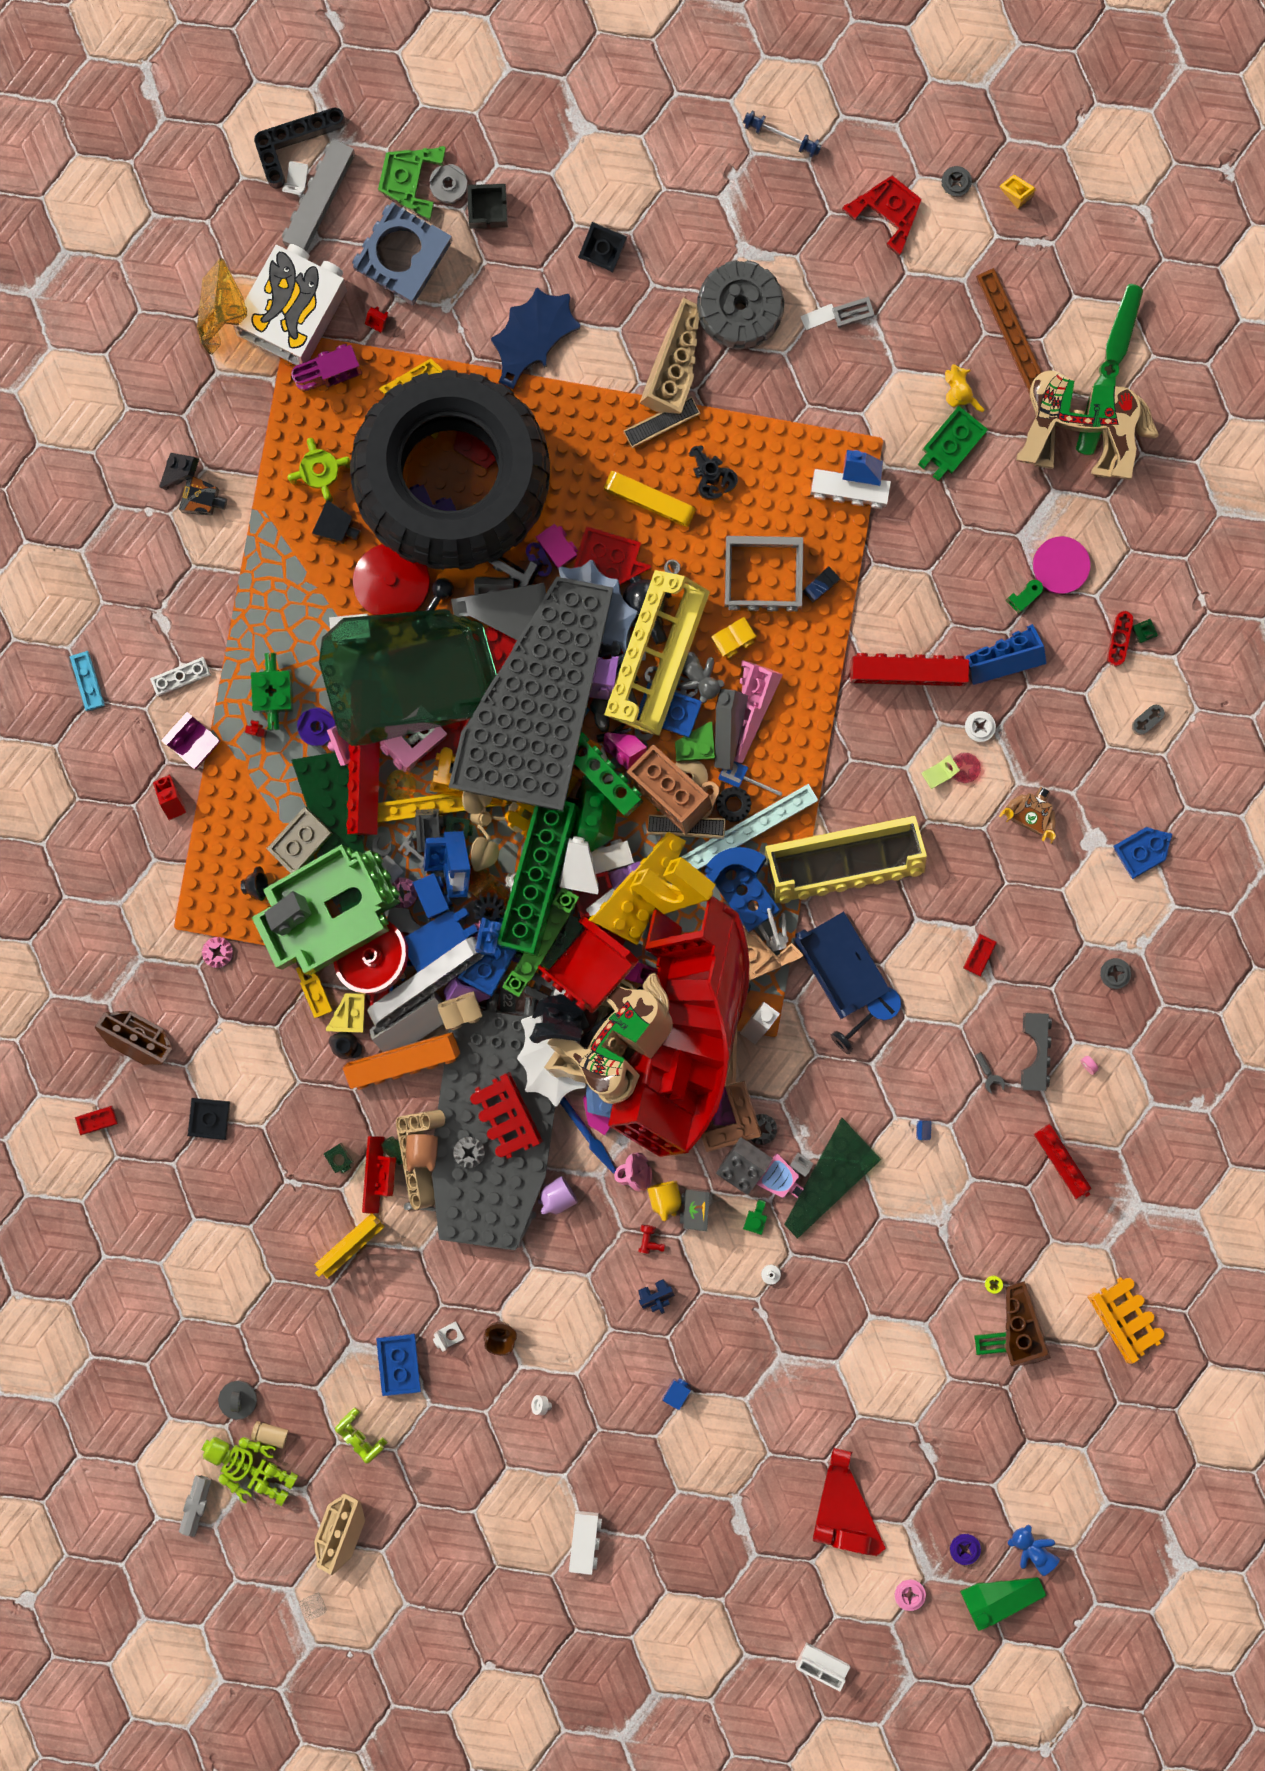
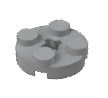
M456 165L439 166L430 176V190L433 196L442 203L454 204L462 199L467 191L468 182L465 173ZM452 180L453 186L445 188L444 181Z

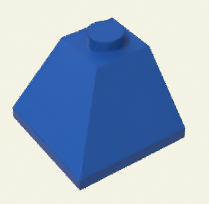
M847 450L842 480L880 486L883 461L858 450Z

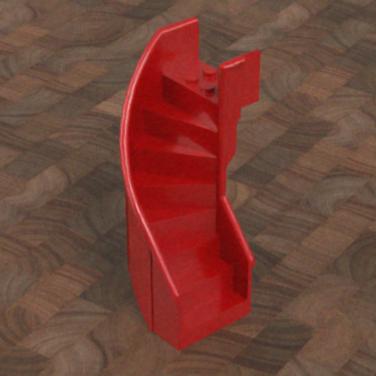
M713 896L707 901L700 931L681 935L682 926L659 910L655 909L653 911L645 950L658 958L656 963L658 968L657 975L669 999L668 1013L672 1018V1030L651 1059L638 1051L629 1059L628 1063L640 1076L630 1097L622 1102L613 1104L609 1119V1127L659 1157L689 1153L709 1126L715 1113H717L726 1083L737 1025L747 999L750 962L745 931L738 912Z

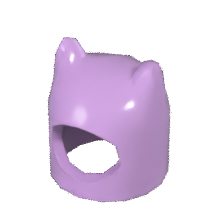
M562 1176L546 1185L541 1190L540 1198L538 1199V1204H543L542 1214H559L578 1203L572 1189Z

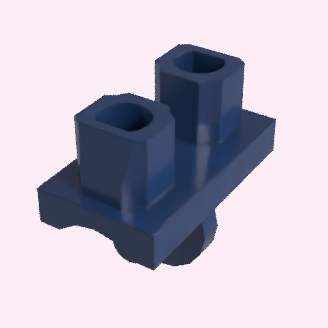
M664 1279L655 1283L658 1292L652 1295L648 1287L638 1290L640 1296L639 1303L643 1310L650 1307L652 1312L660 1310L661 1314L665 1313L664 1307L670 1305L668 1299L675 1296L671 1286L669 1287Z

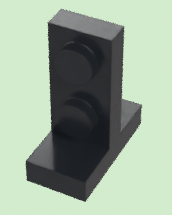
M504 557L490 562L495 570L499 572L504 571L509 574L508 577L516 582L520 581L518 587L532 585L543 565L540 561L534 560L524 570Z

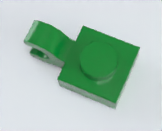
M758 1199L755 1211H748L743 1227L744 1230L762 1235L767 1215L762 1214L766 1204L764 1200Z

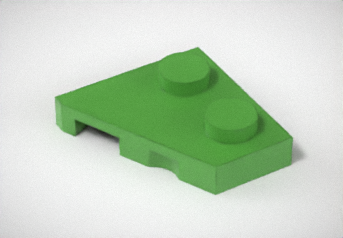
M708 722L694 730L690 738L682 737L675 741L676 762L715 759L712 722Z

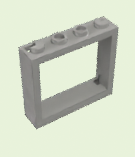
M726 536L725 607H729V610L738 611L740 607L748 608V611H759V608H767V611H778V608H786L788 612H796L798 609H801L803 537ZM732 547L796 548L795 601L731 600Z

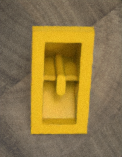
M1016 175L1011 176L999 186L1017 209L1028 202L1036 191L1035 187Z

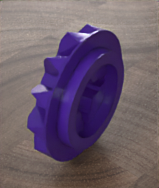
M968 1533L959 1534L953 1538L950 1545L952 1558L961 1565L974 1563L981 1553L979 1541ZM959 1544L964 1546L969 1544L970 1546L968 1547V1549L970 1550L971 1555L966 1552L962 1554V1549Z

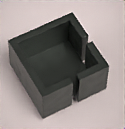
M506 184L467 185L470 229L487 228V224H490L491 228L508 227Z

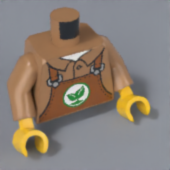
M1040 787L1036 796L1031 793L1019 795L1012 799L999 814V817L1002 815L1007 816L1006 822L1011 820L1040 836L1043 835L1042 841L1047 837L1051 840L1050 844H1052L1056 837L1054 833L1056 827L1055 812L1052 809L1053 805L1046 802L1050 791Z

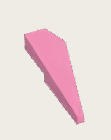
M743 660L741 666L744 667L743 678H740V684H742V693L748 695V700L734 761L743 763L783 675L769 668Z

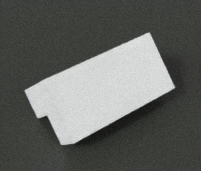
M807 1642L795 1664L797 1670L839 1692L845 1683V1677L850 1669L849 1664Z

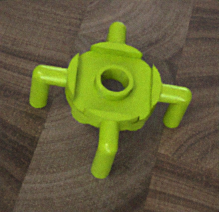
M308 438L309 452L302 459L299 471L289 474L288 480L294 485L298 479L302 478L310 487L321 489L325 501L328 500L332 503L333 498L328 486L337 479L338 467L345 465V467L350 468L351 460L349 457L335 459L329 452L317 449L314 439ZM322 464L324 471L321 474H316L314 472L315 465Z
M354 1407L340 1420L339 1424L335 1427V1431L342 1436L347 1444L350 1443L354 1447L353 1450L365 1463H370L384 1449L388 1442L382 1437L372 1447L368 1442L364 1441L366 1437L360 1430L355 1432V1428L350 1423L356 1419L355 1417L360 1412Z

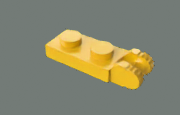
M297 967L296 971L301 981L300 985L314 1018L332 1012V1007L319 976L314 973L311 975L312 978L306 980L301 967Z

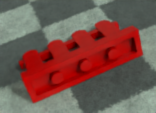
M510 1072L499 1076L500 1081L497 1078L493 1079V1084L484 1089H481L480 1086L475 1088L476 1092L470 1096L471 1103L475 1105L481 1103L484 1108L478 1115L479 1120L482 1122L490 1121L492 1128L487 1131V1137L491 1140L498 1138L501 1144L496 1147L495 1154L498 1157L506 1156L507 1159L513 1157L512 1152L524 1147L527 1150L530 1148L529 1144H532L534 1147L543 1142ZM504 1091L507 1092V1094H508V1096H509L508 1099L506 1098V1096H505V1094H504ZM499 1094L501 1102L489 1107L486 1100ZM515 1108V1111H516V1113H517V1116L514 1115V1112H513L512 1109ZM507 1112L510 1119L497 1124L495 1117ZM521 1126L524 1127L526 1132L525 1134L523 1133ZM516 1130L518 1137L506 1142L503 1135Z
M1048 1124L1033 1134L1073 1197L1077 1199L1082 1195L1086 1197L1091 1195L1089 1193V1190L1092 1189L1052 1126Z

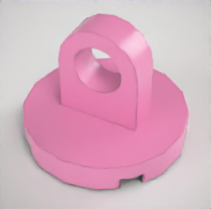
M639 1152L629 1155L626 1159V1164L616 1169L614 1174L615 1180L622 1185H630L634 1191H645L652 1181V1170L646 1163L648 1159Z

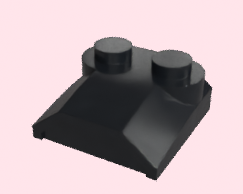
M592 222L578 258L613 273L622 250L626 245L628 236L604 225Z

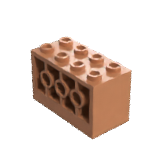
M652 745L626 771L631 785L685 835L712 809L709 795L655 745Z

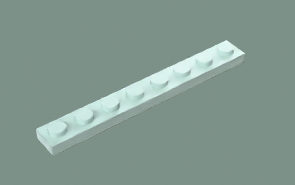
M807 784L725 831L724 839L713 838L681 857L699 870L706 866L718 853L729 848L739 847L816 803L818 799L810 785Z

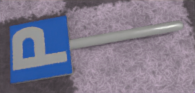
M736 761L733 763L732 770L722 769L718 778L735 787H740L742 780H745L779 796L782 795V792L746 777L745 774L748 767Z

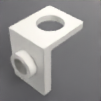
M289 162L287 183L282 189L283 192L301 195L305 191L308 164Z
M453 1322L436 1331L433 1341L438 1349L441 1348L442 1352H444L448 1347L463 1340L464 1336L457 1322ZM447 1330H456V1339L449 1340L446 1337Z

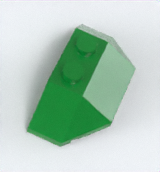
M583 775L578 800L579 810L574 824L572 839L573 837L584 838V841H587L589 844L590 852H593L613 839L618 809L587 776Z

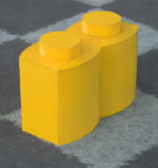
M745 617L714 634L711 638L722 657L727 656L731 658L738 653L737 649L744 646V648H747L754 644L756 635Z

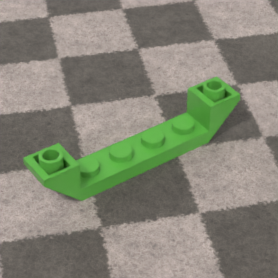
M565 888L560 890L549 914L538 957L524 953L502 988L520 997L571 915L579 899L577 895Z

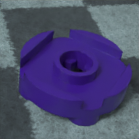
M318 707L303 712L297 722V730L301 739L311 746H324L328 743L330 737L327 730L336 726L332 715L327 710ZM320 722L321 730L313 732L312 724Z

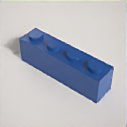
M1033 624L1027 626V630L1023 632L1017 631L1013 633L1012 637L1005 641L1000 639L992 647L986 646L965 656V659H969V677L973 685L1047 664L1044 645Z

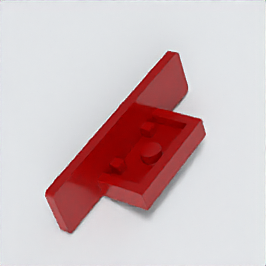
M368 1136L362 1205V1213L366 1214L379 1213L380 1195L393 1196L396 1157L383 1156L385 1137Z

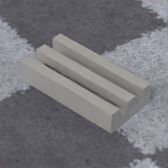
M869 297L832 308L838 328L874 317ZM865 303L867 304V306L849 311L840 315L838 314L839 311H843ZM869 310V313L859 315L843 321L840 320L842 318L849 317Z

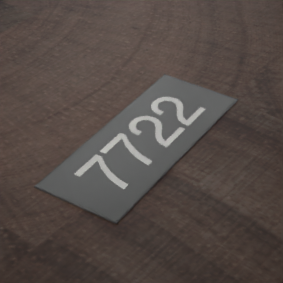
M504 975L500 982V1012H516V995L502 988L509 975Z

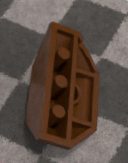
M131 1011L104 1012L95 1025L96 1031L109 1047L143 1065H163L172 1051L163 1028Z

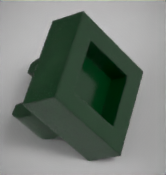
M1151 618L1132 626L1139 644L1158 636Z

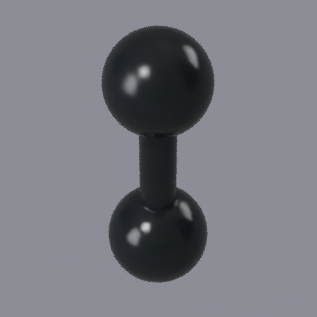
M439 578L433 583L432 592L434 597L424 613L416 614L412 619L411 625L416 633L423 635L431 631L433 627L431 616L441 599H448L453 594L454 587L449 579Z

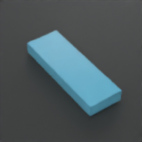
M89 651L69 656L85 710L91 711L104 707V700Z

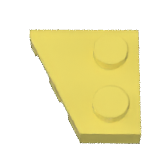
M345 993L326 1031L364 1033L365 994Z

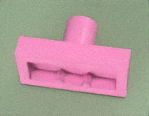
M344 722L327 730L330 737L328 749L335 751L340 766L350 762V733Z

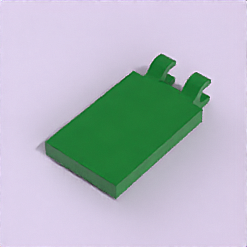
M958 406L922 449L926 454L919 461L918 465L924 469L932 461L939 467L932 477L939 481L946 471L951 474L988 429Z

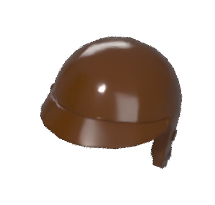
M502 1321L493 1322L485 1329L484 1347L491 1354L499 1356L508 1355L513 1351L517 1333L508 1323Z

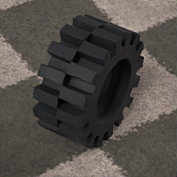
M735 786L722 791L716 803L720 816L730 822L744 819L751 809L750 796L745 790ZM731 797H737L741 801V808L736 812L730 811L726 806L727 800Z

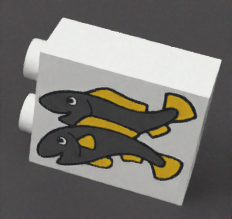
M290 244L287 250L275 245L232 324L237 336L297 366L310 360L347 290L344 278H342L344 272L338 266L328 261H323L321 267L308 261L310 255L304 249L294 244Z

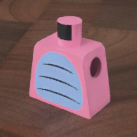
M777 1153L774 1155L766 1172L757 1182L758 1186L782 1198L788 1192L798 1198L804 1189L795 1183L799 1175Z

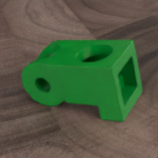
M1031 580L1024 587V591L1018 596L1012 593L1005 601L1019 614L1041 594L1043 585L1039 580Z

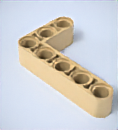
M441 1110L404 1115L396 1120L409 1200L412 1208L415 1210L434 1206V1188L431 1172L427 1167L414 1168L412 1172H408L406 1136L424 1134L423 1130L444 1126L445 1116Z

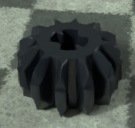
M488 892L487 897L480 894V900L475 899L473 912L475 913V919H480V923L482 918L494 922H499L498 918H504L503 912L506 911V906L503 905L504 900L502 898L498 899L497 894L491 897L490 892Z

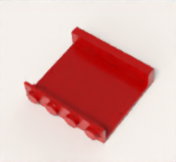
M583 916L579 920L585 928L581 935L549 971L541 966H538V969L543 973L541 977L548 983L554 982L552 986L560 993L565 991L564 995L571 1002L576 1000L575 1004L582 1011L587 1009L593 1014L636 966L639 960L628 949Z

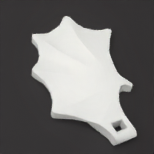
M555 989L554 995H564L565 991H562L560 993L557 989ZM542 1015L535 1019L532 1016L521 1020V1023L525 1030V1043L517 1059L527 1072L525 1091L540 1093L548 1097L554 1106H557L568 1092L585 1088L586 1084L577 1082L569 1077L556 1078L544 1068L555 1052L547 1044L550 1039L543 1040L540 1043H533L529 1039L535 1024L541 1023Z

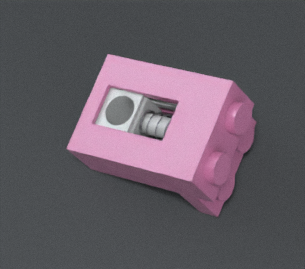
M421 705L381 739L380 748L384 754L390 755L394 759L393 763L399 770L402 769L404 772L408 770L410 772L420 759L446 738L447 733ZM425 727L428 729V733L422 734L418 728ZM413 731L414 734L406 738L407 741H405L404 738ZM421 740L416 746L411 748L412 745H415L416 741Z

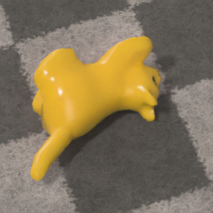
M952 364L951 371L946 370L945 379L951 387L946 394L947 403L952 407L972 404L976 410L984 412V408L973 397L972 389L966 381V376L971 370H966Z

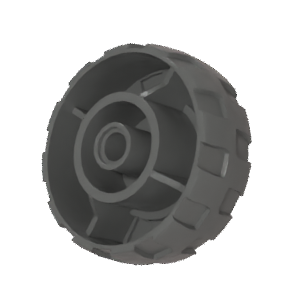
M733 260L726 262L718 268L716 267L704 280L697 297V313L703 329L719 345H724L734 350L754 348L772 337L779 327L784 313V296L776 277L768 269H764L759 263L747 260L742 262ZM742 303L745 309L738 310L735 308V305Z

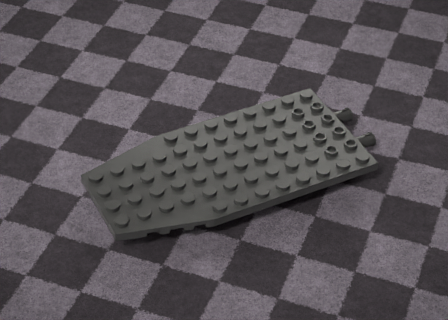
M494 993L493 1001L491 996L487 999L486 1009L482 1011V1017H480L479 1021L463 1023L456 1030L449 1029V1033L453 1032L460 1054L455 1062L445 1064L444 1062L438 1110L444 1113L445 1124L442 1127L435 1128L434 1136L438 1137V1148L432 1178L439 1240L516 1250L546 1176L555 1106L548 1097L537 1092L525 1091L527 1072L517 1059L525 1043V1030L521 1020L533 1016L538 1000L532 998V1005L530 1006L531 998L525 997V1009L522 1016L503 1014L497 1011L500 994ZM510 1072L543 1142L534 1147L532 1144H529L530 1148L527 1150L524 1147L512 1152L513 1157L507 1159L506 1156L498 1157L495 1154L496 1147L501 1144L498 1138L491 1140L487 1137V1131L492 1128L490 1121L482 1122L479 1120L478 1115L484 1108L481 1103L476 1105L471 1103L470 1096L476 1092L475 1088L480 1086L481 1089H484L493 1084V1079L497 1078L500 1081L499 1076ZM504 1091V1094H505L506 1098L508 1099L509 1096H508L507 1092ZM498 1094L486 1101L489 1107L501 1102ZM515 1108L512 1109L513 1112H514V1115L517 1116V1113H516V1111H515ZM507 1112L495 1117L497 1124L510 1119ZM521 1126V1129H522L523 1133L525 1134V1133H526V1132H525V1129H524L523 1126ZM513 1130L503 1135V1137L508 1142L518 1137L516 1130ZM465 1137L478 1139L484 1147L485 1153L482 1162L473 1168L462 1167L454 1158L456 1143ZM463 1146L462 1148L466 1152L464 1154L463 1159L467 1158L468 1156H471L475 1159L474 1154L472 1153L475 1146H473L470 1149H467Z

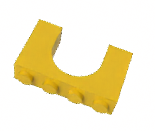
M680 857L671 860L663 874V877L673 885L667 883L647 868L637 872L630 888L663 914L708 901L713 895L712 891L716 884Z

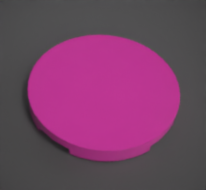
M1059 536L1048 539L1037 549L1033 557L1032 564L1035 579L1039 580L1043 588L1051 593L1065 594L1077 590L1086 581L1090 572V558L1086 549L1081 543L1070 537Z

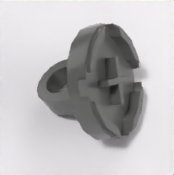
M231 1381L220 1391L218 1398L219 1408L228 1418L235 1420L244 1419L256 1408L257 1393L245 1381Z

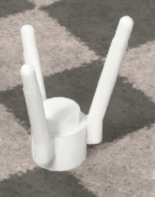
M768 908L767 913L774 934L770 936L771 940L762 925L758 926L765 938L767 946L771 947L773 952L787 947L785 913H782V935L781 933L778 934L771 909Z

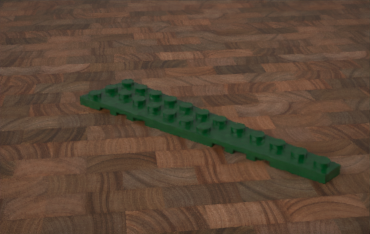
M335 752L291 759L307 808L333 833L321 846L323 855L341 844L348 848L350 847L353 852L365 853L363 836L347 834L348 764L340 766ZM358 888L348 889L337 896L343 913L360 903L362 894Z

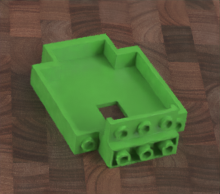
M341 844L263 889L271 907L292 891L305 896L312 914L303 923L297 925L284 936L270 929L264 912L271 907L252 917L276 968L283 970L298 961L304 974L312 975L389 931L387 927L389 924L388 920L382 913L401 903L398 898L400 893L395 886H392L390 882L392 879L391 875L386 869L384 870L382 866L383 859L379 853L371 850L365 853L353 852L350 847L348 848ZM358 888L362 894L360 903L332 918L325 903L348 889Z

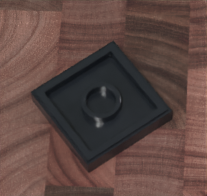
M191 1098L187 1136L227 1140L231 1102Z

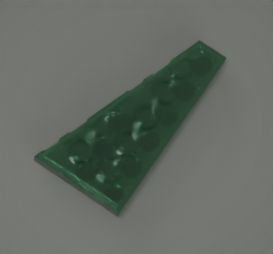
M842 1117L784 1223L797 1239L881 1160Z

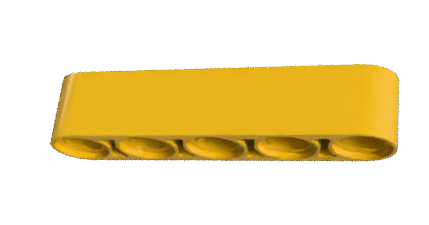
M614 471L610 472L603 488L615 496L686 527H689L696 508Z

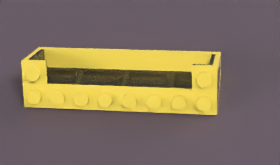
M915 816L765 846V856L775 903L782 904L795 899L804 900L814 895L824 896L834 891L843 892L848 888H862L868 884H881L888 880L897 881L907 876L916 877L925 872L927 858Z

